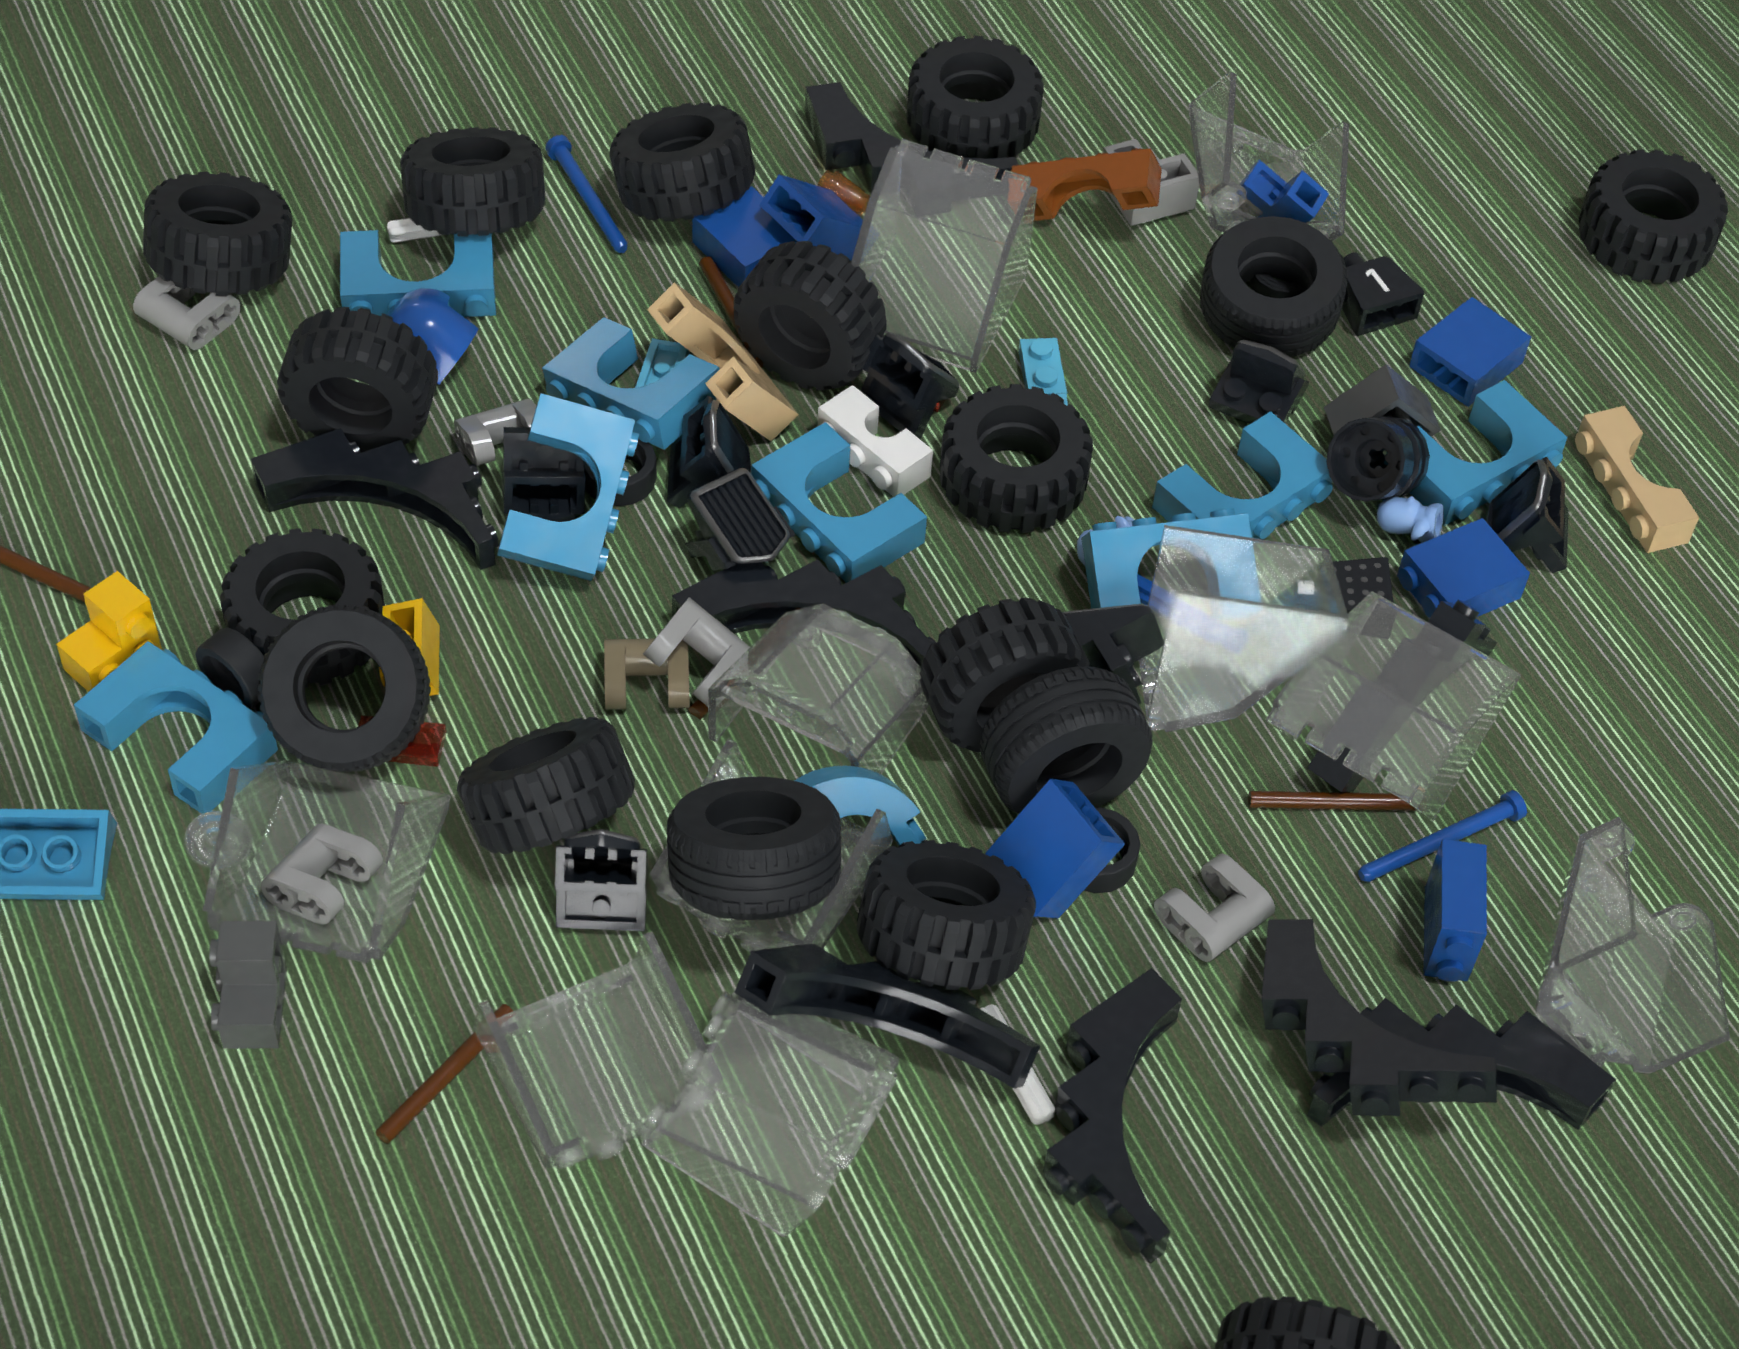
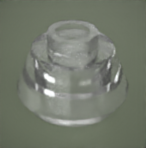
M221 811L206 812L197 816L188 825L184 836L185 849L190 858L197 864L207 868H223L234 863L242 855L246 846V833L242 824L234 816Z

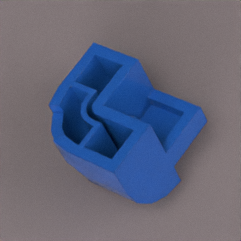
M420 288L406 293L394 304L387 315L393 317V322L399 325L404 323L410 327L415 337L420 336L428 346L427 351L430 350L437 363V384L440 385L470 345L479 328L448 306L449 295L437 289Z

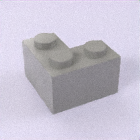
M1137 139L1106 146L1103 149V153L1110 154L1143 148ZM1185 153L1157 160L1162 168L1158 206L1123 210L1116 197L1109 193L1130 226L1195 209L1201 176Z

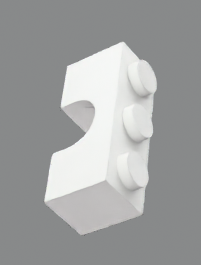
M851 385L819 406L817 427L826 422L850 444L849 463L868 475L878 488L886 490L893 497L900 493L905 495L931 477L933 450L908 429H904L892 437L883 438L875 436L878 430L879 406L855 386Z

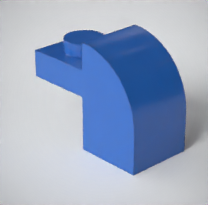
M1260 159L1252 165L1236 189L1261 210L1257 218L1276 216L1291 218L1304 223L1310 222L1316 216L1330 194L1303 170L1290 181L1285 182Z

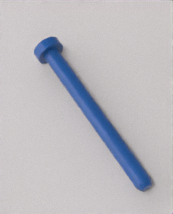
M564 135L552 137L545 146L547 154L552 160L559 161L613 249L618 253H624L627 250L628 244L571 155L572 145L568 138Z
M1515 790L1504 793L1500 797V803L1361 866L1358 875L1362 881L1370 882L1437 851L1442 839L1459 841L1506 818L1514 822L1527 815L1525 801Z

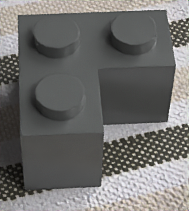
M1386 364L1324 406L1334 435L1350 421L1385 416L1404 418L1415 426L1419 425L1431 437L1441 431L1428 396Z
M220 921L218 939L211 940L209 949L210 966L217 967L216 989L221 991L220 1003L212 1004V1031H219L223 1049L279 1048L287 966L277 921Z

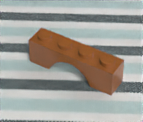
M1137 148L1126 152L1099 153L1095 156L1066 157L1055 161L1029 162L1024 165L1012 166L1008 204L1020 223L1054 219L1061 206L1067 200L1087 190H1104L1113 194L1123 210L1156 207L1159 203L1162 168L1151 148Z

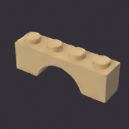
M1621 406L1584 415L1575 437L1576 447L1579 453L1585 456L1593 469L1596 479L1603 484L1612 499L1614 507L1621 512L1630 526L1633 537L1639 540L1646 553L1689 543L1699 516L1681 489L1656 485L1641 476L1633 467L1631 460L1634 458L1643 432L1627 408Z

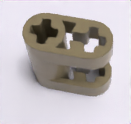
M655 638L604 639L605 710L626 709V676L668 675V708H690L688 644L681 640L664 663L658 667L643 654Z

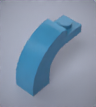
M831 766L809 772L794 780L811 786L827 796L839 812L840 818L850 815H866L881 821L898 846L909 841L918 844L927 839L913 819V817L920 813L919 809L895 783L877 772L856 766Z

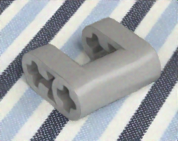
M158 276L137 294L133 303V310L135 314L187 347L199 350L236 320L240 311V302L230 294L218 296L216 293H211L193 308H189L184 303L196 293L194 289L179 288L174 285L173 281L166 282Z
M528 398L454 420L456 436L463 453L475 466L495 461L493 445L503 443V428L531 427L536 404Z
M688 597L643 654L660 667L681 640H684L714 665L692 693L709 707L722 693L754 650Z
M317 824L263 879L261 890L266 899L277 908L318 924H328L342 909L344 900L335 886L321 879L324 873L328 870L358 882H366L383 864V858L377 847L370 841L327 824Z
M1223 853L1218 854L1201 868V875L1206 886L1222 901L1220 905L1208 914L1185 892L1178 888H1171L1154 902L1156 915L1162 924L1196 957L1204 962L1212 961L1275 913L1273 899L1265 888L1234 859Z

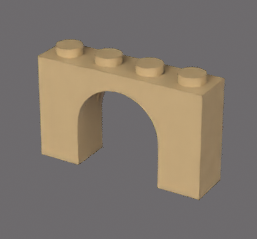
M675 282L647 309L668 336L684 346L696 357L719 366L720 370L705 383L725 410L762 436L772 441L799 415L724 320Z

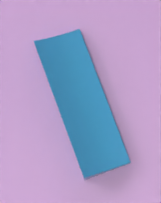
M0 809V899L104 900L109 860L118 824L109 810Z

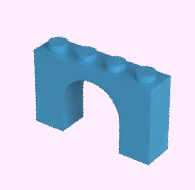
M378 230L340 232V299L342 307H349L351 311H357L359 308L370 309L372 314L381 316L383 313L387 315L394 304L406 293L426 288L437 289L449 295L448 306L463 317L496 316L492 233L486 236H478V234L457 236V234H454V259L444 273L429 280L405 281L389 275L382 268Z
M605 317L542 367L546 391L549 396L635 419L632 432L639 433L638 439L645 443L649 442L663 450L682 435L683 416L708 396L712 397L713 400H717L705 383L720 369L719 366L689 354L665 376L649 385L637 388H619L609 385L638 360L632 329Z
M1505 380L1476 395L1468 420L1500 451L1502 458L1488 463H1472L1458 459L1443 449L1419 425L1417 426L1427 441L1430 458L1425 477L1421 484L1411 491L1410 494L1423 506H1429L1434 503L1442 504L1443 526L1458 518L1465 519L1476 508L1487 502L1490 503L1493 498L1536 460L1548 457L1556 468L1563 459L1562 452L1568 437Z
M540 393L527 440L571 452L583 459L592 470L596 480V500L593 507L586 514L566 522L550 521L509 510L497 556L589 581L593 579L596 571L603 572L609 554V549L602 547L606 532L614 533L619 515V510L613 509L616 493L624 494L629 477V472L623 470L626 455L634 456L638 443L639 433L632 432L635 419Z
M1269 412L1243 428L1237 455L1267 480L1273 491L1255 499L1229 497L1214 489L1192 468L1184 464L1157 481L1152 508L1168 522H1171V516L1178 514L1195 513L1196 519L1210 518V512L1233 508L1235 515L1248 513L1252 542H1254L1258 538L1264 539L1268 537L1283 522L1296 519L1305 508L1313 503L1324 501L1332 492L1333 481L1329 475L1327 459L1276 415Z
M825 422L752 464L751 475L772 506L778 508L790 528L801 539L804 547L809 552H815L826 563L829 571H833L847 583L880 565L886 567L925 543L927 516L902 493L875 509L855 517L833 516L815 507L809 500V497L818 489L849 472L850 444Z
M1228 508L1210 512V518L1196 519L1195 513H1184L1171 516V522L1157 524L1155 517L1131 521V527L1117 528L1116 522L1092 525L1093 531H1089L1081 538L1091 609L1141 604L1137 581L1139 564L1144 554L1151 547L1168 544L1188 550L1201 563L1206 574L1213 615L1221 619L1252 615L1262 610L1248 513L1235 515L1234 509Z
M149 641L74 704L81 731L110 751L117 748L146 721L157 715L180 711L196 714L205 719L210 724L206 734L168 769L174 795L204 816H207L278 750L276 739L272 736L273 733L269 731L267 723L262 717L264 715L262 712H253L244 706L234 693L228 690L223 692L213 685L204 673L199 670L192 671L183 665L170 650L164 649L162 651Z

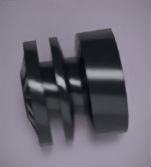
M1391 416L1368 417L1350 421L1335 433L1328 447L1326 462L1330 478L1339 491L1351 499L1368 502L1404 496L1417 488L1428 471L1430 454L1423 434L1417 426L1406 419Z

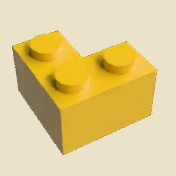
M118 571L83 594L90 621L56 644L63 669L88 692L147 641L162 650L150 598Z

